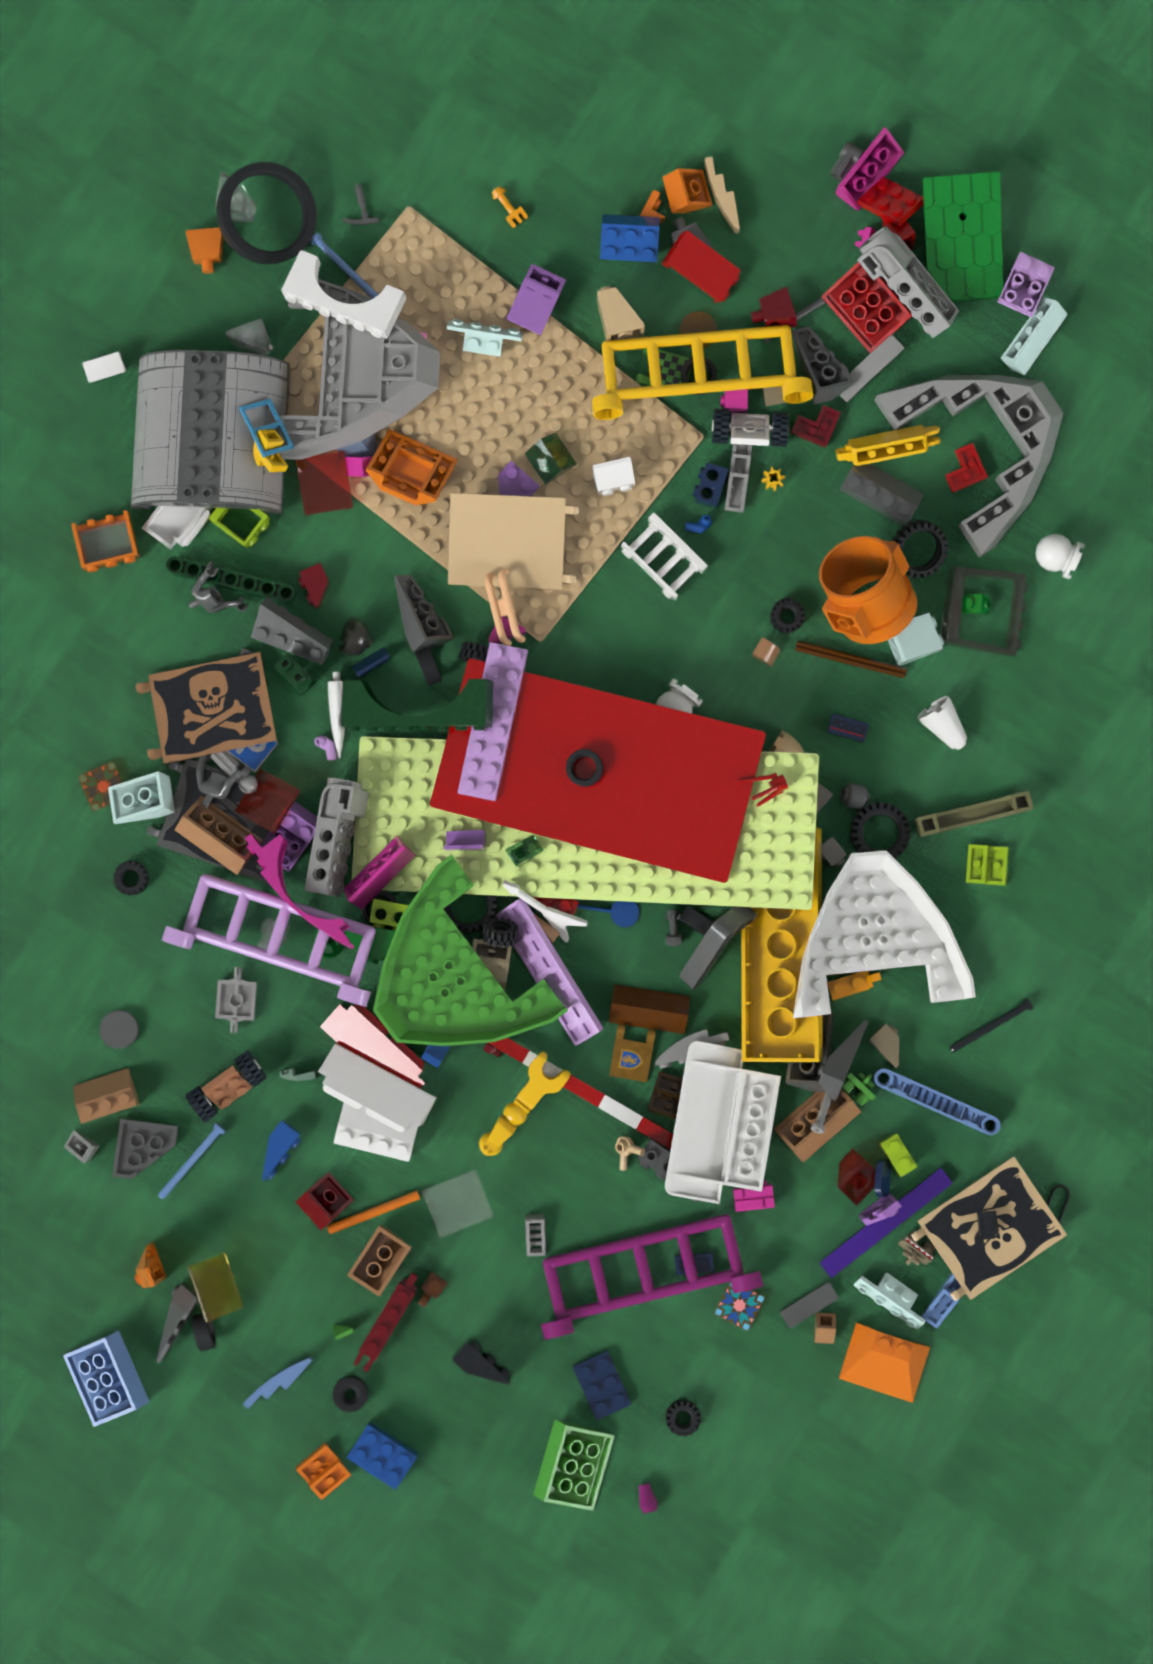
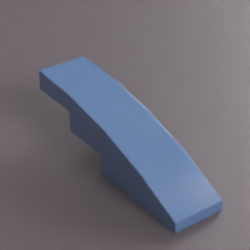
M952 1273L921 1316L936 1329L960 1300L954 1301L950 1296V1293L960 1288V1284Z
M309 1356L276 1373L263 1383L243 1405L249 1409L260 1395L268 1399L280 1385L287 1390L314 1358Z

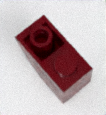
M321 563L300 571L301 577L298 578L302 588H307L309 595H306L310 606L314 605L316 609L320 608L329 586V580Z

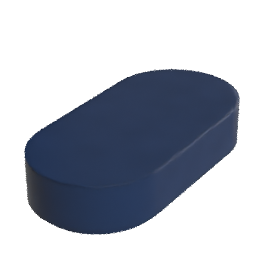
M879 1159L876 1164L874 1190L878 1197H887L890 1192L892 1167L889 1159Z

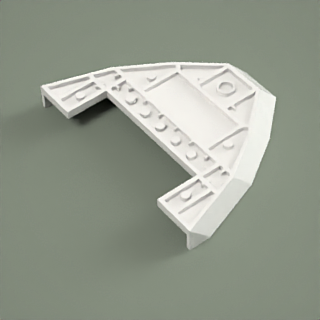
M887 851L852 853L830 887L802 958L793 1018L831 1014L826 975L925 965L931 1003L976 997L973 977L949 923L921 885Z

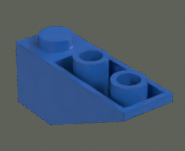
M284 1120L280 1121L269 1136L262 1176L263 1181H266L268 1178L271 1180L277 1173L275 1168L279 1163L283 1165L289 1157L287 1152L291 1147L295 1149L301 1141L299 1138L301 1133Z

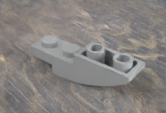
M707 1029L688 1035L667 1048L656 1059L655 1066L660 1065L661 1069L672 1066L671 1062L679 1061V1064L686 1063L688 1047L695 1041L721 1046L726 1045L725 1041L729 1040L728 1033L708 1036Z

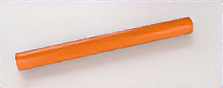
M413 1191L327 1225L328 1232L331 1235L420 1199L418 1191Z

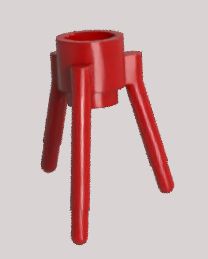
M777 773L766 776L737 780V783H747L771 779L768 782L769 789L752 797V800H756L773 792L756 804L757 807L788 789L783 774L777 776Z

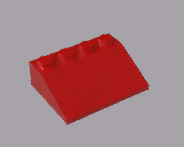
M859 262L821 296L870 354L913 317L909 308L900 301L897 293L889 288L884 277L879 276L873 280Z

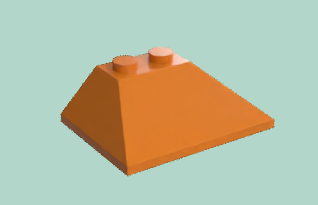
M389 429L367 466L366 472L380 490L413 505H421L437 501L458 459Z
M856 1322L839 1379L913 1403L930 1346L898 1338Z

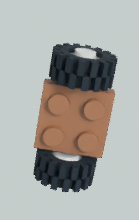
M248 1050L234 1059L240 1072L234 1066H231L204 1087L200 1088V1086H197L185 1094L188 1103L203 1122L206 1123L218 1114L214 1104L222 1110L244 1095L248 1090L253 1087L255 1088L267 1079L265 1072Z

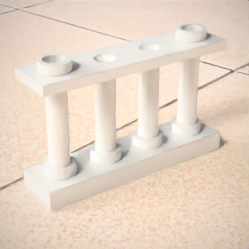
M653 513L648 518L650 522L648 524L649 527L630 546L623 542L621 544L623 549L621 552L628 559L632 558L663 589L662 593L668 599L673 598L676 600L678 594L675 591L694 572L697 573L699 571L702 574L708 568V565ZM659 531L663 535V540L642 560L635 551L654 532ZM672 544L677 549L675 551L676 554L655 573L648 564L668 545ZM681 558H686L690 562V567L668 586L661 578Z

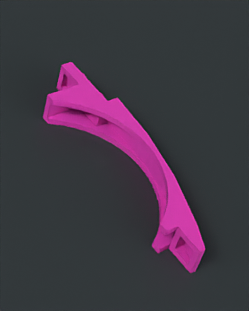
M252 834L248 835L245 838L249 843L246 847L253 855L257 854L259 857L257 862L264 869L260 873L278 895L310 924L335 941L353 949L354 945L344 933L350 927L343 919H322L311 916L300 910L291 900L283 880V859L288 846L287 840L280 834L262 847Z

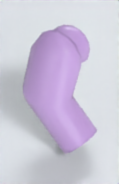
M326 736L316 737L314 743L317 747L326 751L327 761L336 760L334 742Z

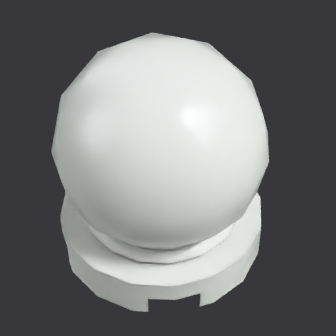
M1050 534L1042 538L1038 543L1035 552L1036 559L1040 566L1047 571L1057 572L1062 570V577L1070 579L1072 575L1069 573L1071 570L1075 571L1082 556L1079 550L1080 548L1083 549L1085 544L1077 541L1075 545H1072L1065 536Z
M672 679L668 684L671 691L664 692L658 698L656 705L692 714V707L699 708L703 700L697 699L698 695L683 684L681 687L676 684L678 682L676 679Z

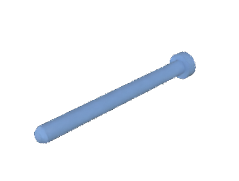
M320 233L312 236L310 243L313 246L317 245L372 299L378 296L322 240L323 236Z
M218 1123L213 1125L214 1130L159 1192L158 1196L161 1199H164L214 1140L220 1134L223 1135L226 1132Z

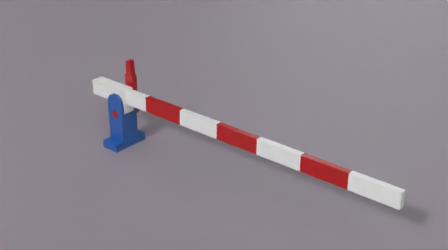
M509 1038L488 1043L528 1067L537 1056ZM428 1045L421 1058L438 1068L450 1046ZM548 1061L542 1067L544 1074L549 1077H555L562 1071V1069ZM570 1074V1078L563 1086L564 1088L671 1150L672 1133Z

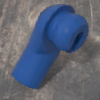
M703 515L702 519L697 523L686 521L684 531L703 533L711 526L712 519L709 515Z

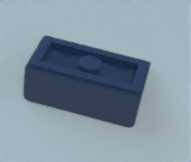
M383 647L353 665L352 668L357 677L361 678L391 660V657Z

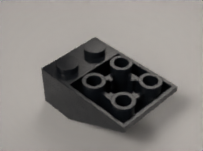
M468 1338L453 1354L451 1360L465 1373L507 1385L511 1383V1372L504 1365L500 1367L496 1363L497 1359L490 1352L486 1354L482 1350L483 1346L475 1338L473 1340Z

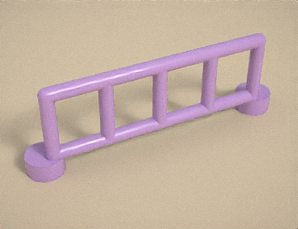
M203 874L199 879L183 931L166 926L161 940L191 950L194 939L314 977L340 986L337 998L367 1007L371 995L370 991L358 987L376 935L374 927L293 901L300 910L311 916L322 919H343L350 927L346 931L363 936L350 977L319 967L329 938L321 930L318 931L308 963L278 954L290 914L293 913L301 916L281 897L209 874ZM209 887L239 896L226 937L196 927ZM250 900L280 909L267 950L237 941Z

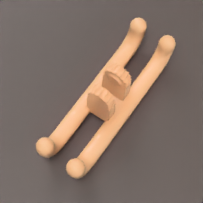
M504 568L499 571L498 575L503 599L498 601L496 599L492 580L495 578L493 573L486 574L485 587L499 640L503 645L511 646L512 642L506 637L501 617H508L512 634L517 642L523 643L526 638L521 635L515 616L516 610L513 608L512 603L514 602L513 598L511 599L506 580L509 571Z

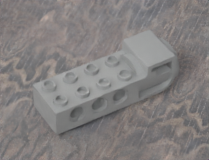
M884 226L862 244L859 249L862 254L857 261L873 280L879 276L884 277L889 288L897 293L900 301L909 308L912 316L918 319L927 334L934 338L952 324L959 312L958 308L901 237L891 232L887 226Z
M337 778L327 779L326 788L323 790L320 799L304 891L341 897L344 891V875L348 869L346 864L347 858L351 852L350 841L354 834L353 824L356 817H365L369 792L362 790L361 783Z

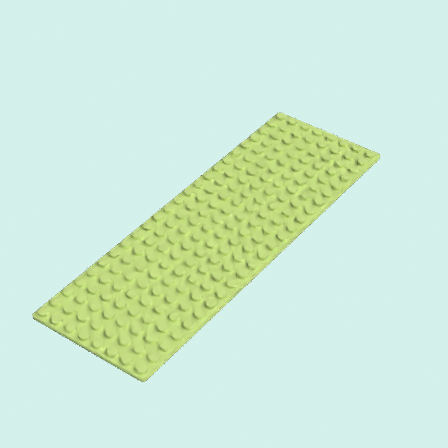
M390 737L360 738L357 782L362 784V790L368 791L369 795L365 817L355 818L352 880L398 835L416 856L382 889L384 891L419 892L435 867L452 854L456 862L474 884L464 894L516 896L515 894L511 895L503 886L506 880L519 885V888L531 897L801 910H810L812 908L819 771L818 754L761 753L755 777L771 775L773 773H777V776L783 774L788 789L757 807L756 804L773 792L756 800H752V797L769 789L768 782L771 779L755 781L753 783L730 875L726 883H721L433 808L430 806V800L446 740ZM446 831H486V850H444V846H446Z

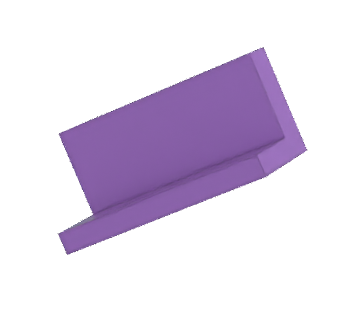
M446 831V846H444V850H486V831Z

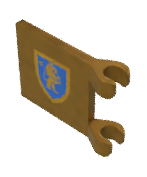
M619 1024L617 1026L609 1076L647 1082L656 1033L654 1030H648L646 1043L623 1039L625 1026Z

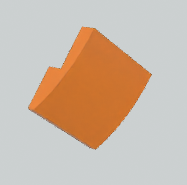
M326 1442L295 1467L296 1471L305 1479L312 1491L321 1500L351 1476L350 1471Z

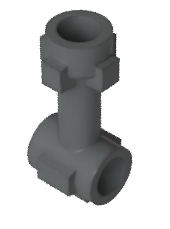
M679 910L667 911L666 919L670 922V934H666V945H670V947L682 945V933H678L677 919L680 918Z

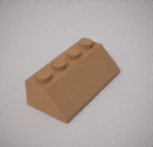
M200 796L182 816L175 831L238 875L253 856L246 847L249 843L245 838L252 834L260 844H262L263 839L214 804L210 803L208 808L203 807L201 804L204 797Z
M842 1089L836 1101L831 1100L823 1124L825 1126L823 1134L813 1132L811 1126L812 1123H816L826 1092H815L774 1128L775 1132L802 1162H805L861 1113L856 1104Z

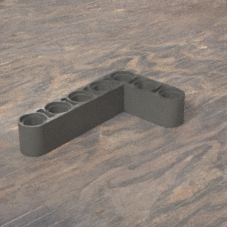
M734 906L718 918L705 934L679 977L691 989L697 988L729 940L755 919L757 913L751 907Z

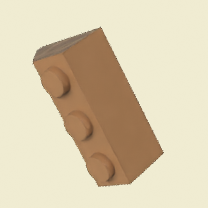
M129 1068L73 1086L75 1106L81 1124L140 1105Z
M380 1224L347 1276L380 1297L411 1249V1246Z

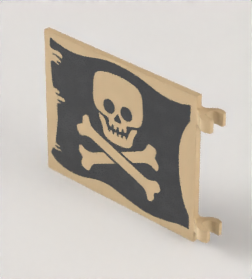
M1014 1156L919 1219L918 1223L921 1228L910 1235L914 1242L924 1235L928 1236L960 1284V1288L950 1293L954 1301L960 1299L965 1294L970 1300L1067 1236ZM996 1211L999 1234L995 1235V1239L984 1240L983 1236H979L977 1212Z

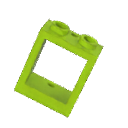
M216 508L208 519L246 549L249 546L252 547L257 542V535L261 531L264 532L270 524L268 522L270 518L260 509H249L259 516L261 520L244 541L221 523V520L231 508Z

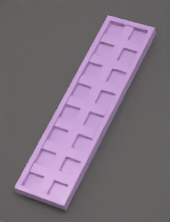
M491 642L489 644L482 679L494 681L492 728H486L485 731H474V728H471L458 794L491 801L497 800L528 650Z
M520 898L497 913L495 916L498 919L504 917V920H507L508 918L510 922L514 921L518 925L517 940L514 947L535 982L538 983L544 979L563 1006L568 1009L558 1019L573 1044L577 1046L603 1030L604 1028L528 904Z

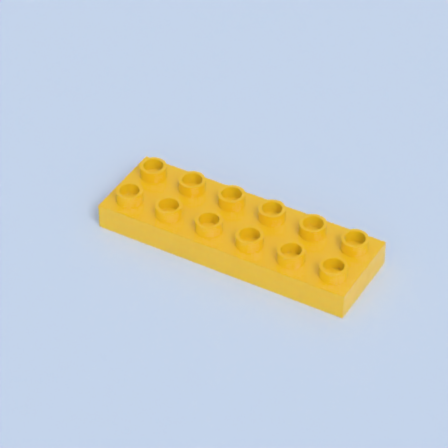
M816 828L812 908L810 910L751 907L757 913V916L748 926L741 930L742 1062H823V1015L793 1018L802 958L822 908V829Z

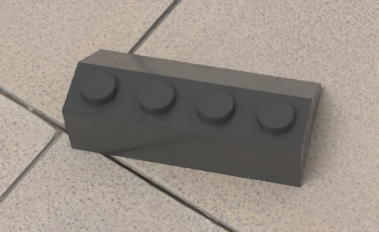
M872 464L853 465L840 488L841 492L900 525L908 524L907 522L912 518L924 496L920 491Z

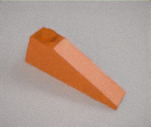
M154 1242L146 1245L135 1270L137 1273L134 1274L135 1280L142 1288L154 1287L167 1278Z

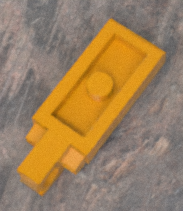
M862 971L829 981L827 986L833 1001L869 990V988L873 987L872 982L882 979L880 972L870 975L869 971Z

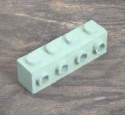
M1044 297L1037 306L1033 317H1029L1004 352L1001 359L1011 371L1025 375L1068 314L1059 302Z

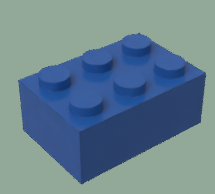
M603 214L600 259L657 262L659 217Z
M369 1421L349 1452L347 1459L396 1490L417 1458L418 1452Z

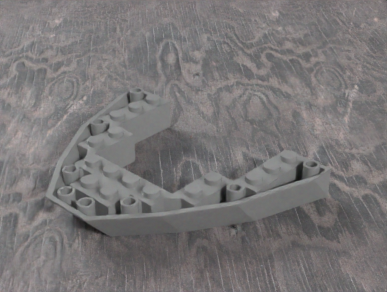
M946 375L892 389L877 395L874 401L893 430L902 428L942 401L951 415L955 416L981 398H986L1025 458L998 475L995 479L1004 495L962 521L958 527L978 557L995 548L1032 501L1053 454L1063 411L1042 381L1003 375Z

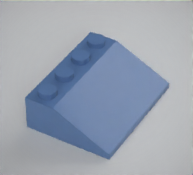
M119 1331L63 1355L94 1427L137 1410L149 1403V1399Z

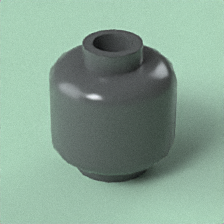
M848 783L842 787L840 792V801L849 808L861 809L865 804H868L870 799L867 788L861 784Z

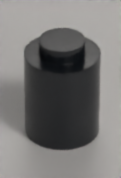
M996 1211L977 1212L979 1236H983L984 1240L995 1239V1235L999 1234Z

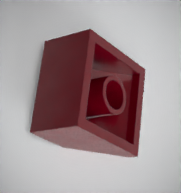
M327 1172L295 1203L322 1230L348 1207L354 1199Z

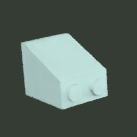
M930 613L914 617L901 633L888 640L897 666L907 664L943 649V638L941 634H937L935 629L937 623L934 616H930Z

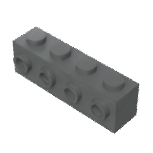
M649 1139L644 1147L645 1154L637 1157L640 1160L639 1164L647 1170L650 1167L656 1171L655 1175L664 1181L666 1179L670 1151Z

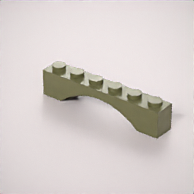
M1025 791L966 807L918 817L914 821L918 837L920 838L1028 812L1034 808L1030 792Z

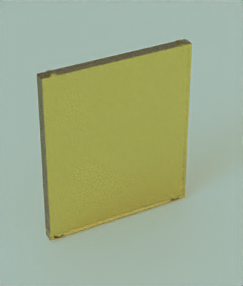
M220 1253L187 1267L206 1323L243 1308L226 1253Z

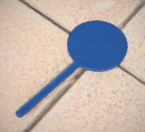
M616 901L611 909L580 904L577 907L609 912L613 922L620 927L632 926L639 917V909L635 902Z

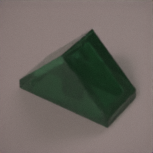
M532 835L507 848L505 851L515 866L521 868L542 853L544 849L535 836Z

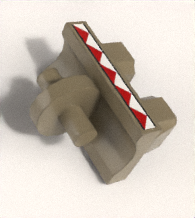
M915 1231L900 1239L898 1245L905 1249L902 1254L907 1257L905 1264L909 1265L913 1262L918 1266L922 1262L924 1265H927L928 1262H932L934 1256H932L935 1251L934 1245L926 1242L923 1247L917 1244L919 1240L914 1242L910 1236Z

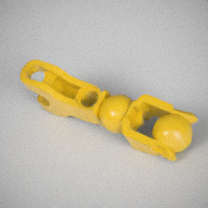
M541 1051L530 1063L528 1070L530 1079L514 1101L505 1106L503 1115L498 1118L491 1132L481 1136L479 1148L484 1155L495 1156L499 1154L503 1148V1142L515 1132L517 1126L522 1125L526 1121L527 1113L529 1114L539 1100L547 1093L559 1092L570 1078L571 1073L565 1069L555 1077H549L544 1074L542 1067L547 1061V1053Z

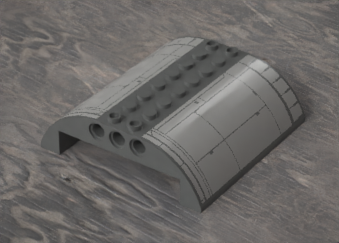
M167 350L151 352L141 356L138 369L131 509L151 510V506L260 509L265 514H282L284 472H269L265 466H258L256 464L253 454L255 440L239 407L271 398L280 419L281 415H287L290 363L269 356L230 351ZM268 405L245 411L253 428L276 423ZM279 427L273 428L277 431L278 434H280Z

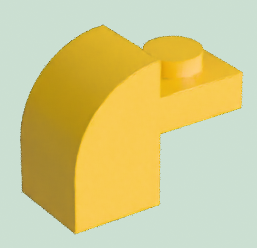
M275 429L259 430L257 433L264 451L282 447L284 440ZM254 441L253 454L258 466H265L269 472L273 473L286 472L288 465L279 453L262 457Z

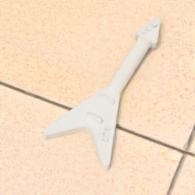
M504 881L503 886L511 895L515 894L540 911L551 926L560 932L559 935L564 942L569 940L566 926H587V920L551 907H546L521 890L519 885Z

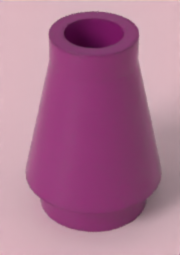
M650 1483L638 1486L642 1513L658 1510L657 1505L659 1504L653 1494Z

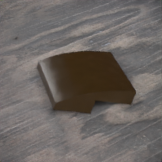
M659 1071L647 1111L676 1120L683 1078Z

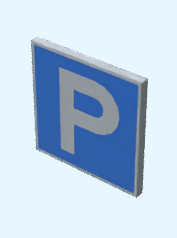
M273 741L227 752L255 773L277 746L278 742Z

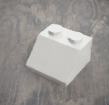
M630 457L593 465L592 473L598 495L609 496L613 494V491L617 490L626 492L632 490V487L635 486Z

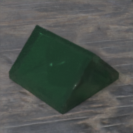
M557 433L539 439L525 452L526 457L545 485L577 465Z

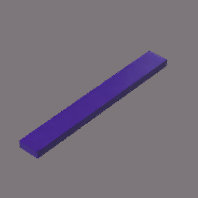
M940 1167L898 1200L902 1207L898 1209L897 1214L864 1226L819 1262L830 1278L834 1277L953 1184V1182Z

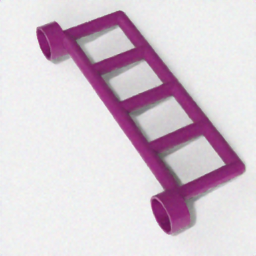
M723 1214L545 1258L543 1260V1267L556 1320L542 1323L541 1327L544 1339H551L574 1333L572 1320L730 1281L733 1293L756 1289L764 1285L760 1270L744 1273L731 1217ZM721 1227L731 1269L698 1277L688 1235ZM677 1238L687 1280L654 1288L644 1246ZM633 1249L643 1291L610 1299L600 1257ZM589 1260L599 1302L565 1309L556 1267Z

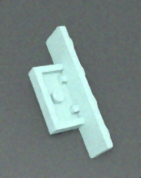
M452 319V321L448 322L446 328L447 330L465 332L463 351L499 357L501 356L503 339L522 341L524 334L515 328L506 330L501 329L497 325L487 327L482 326L478 322H471V324L463 323L460 319Z
M887 1272L882 1276L877 1286L863 1276L854 1283V1286L861 1293L868 1295L875 1303L888 1309L892 1315L905 1321L909 1327L919 1329L924 1325L925 1319L910 1310L918 1294Z

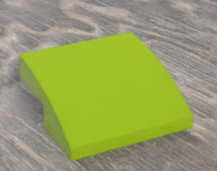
M969 844L966 883L1006 886L1009 848Z

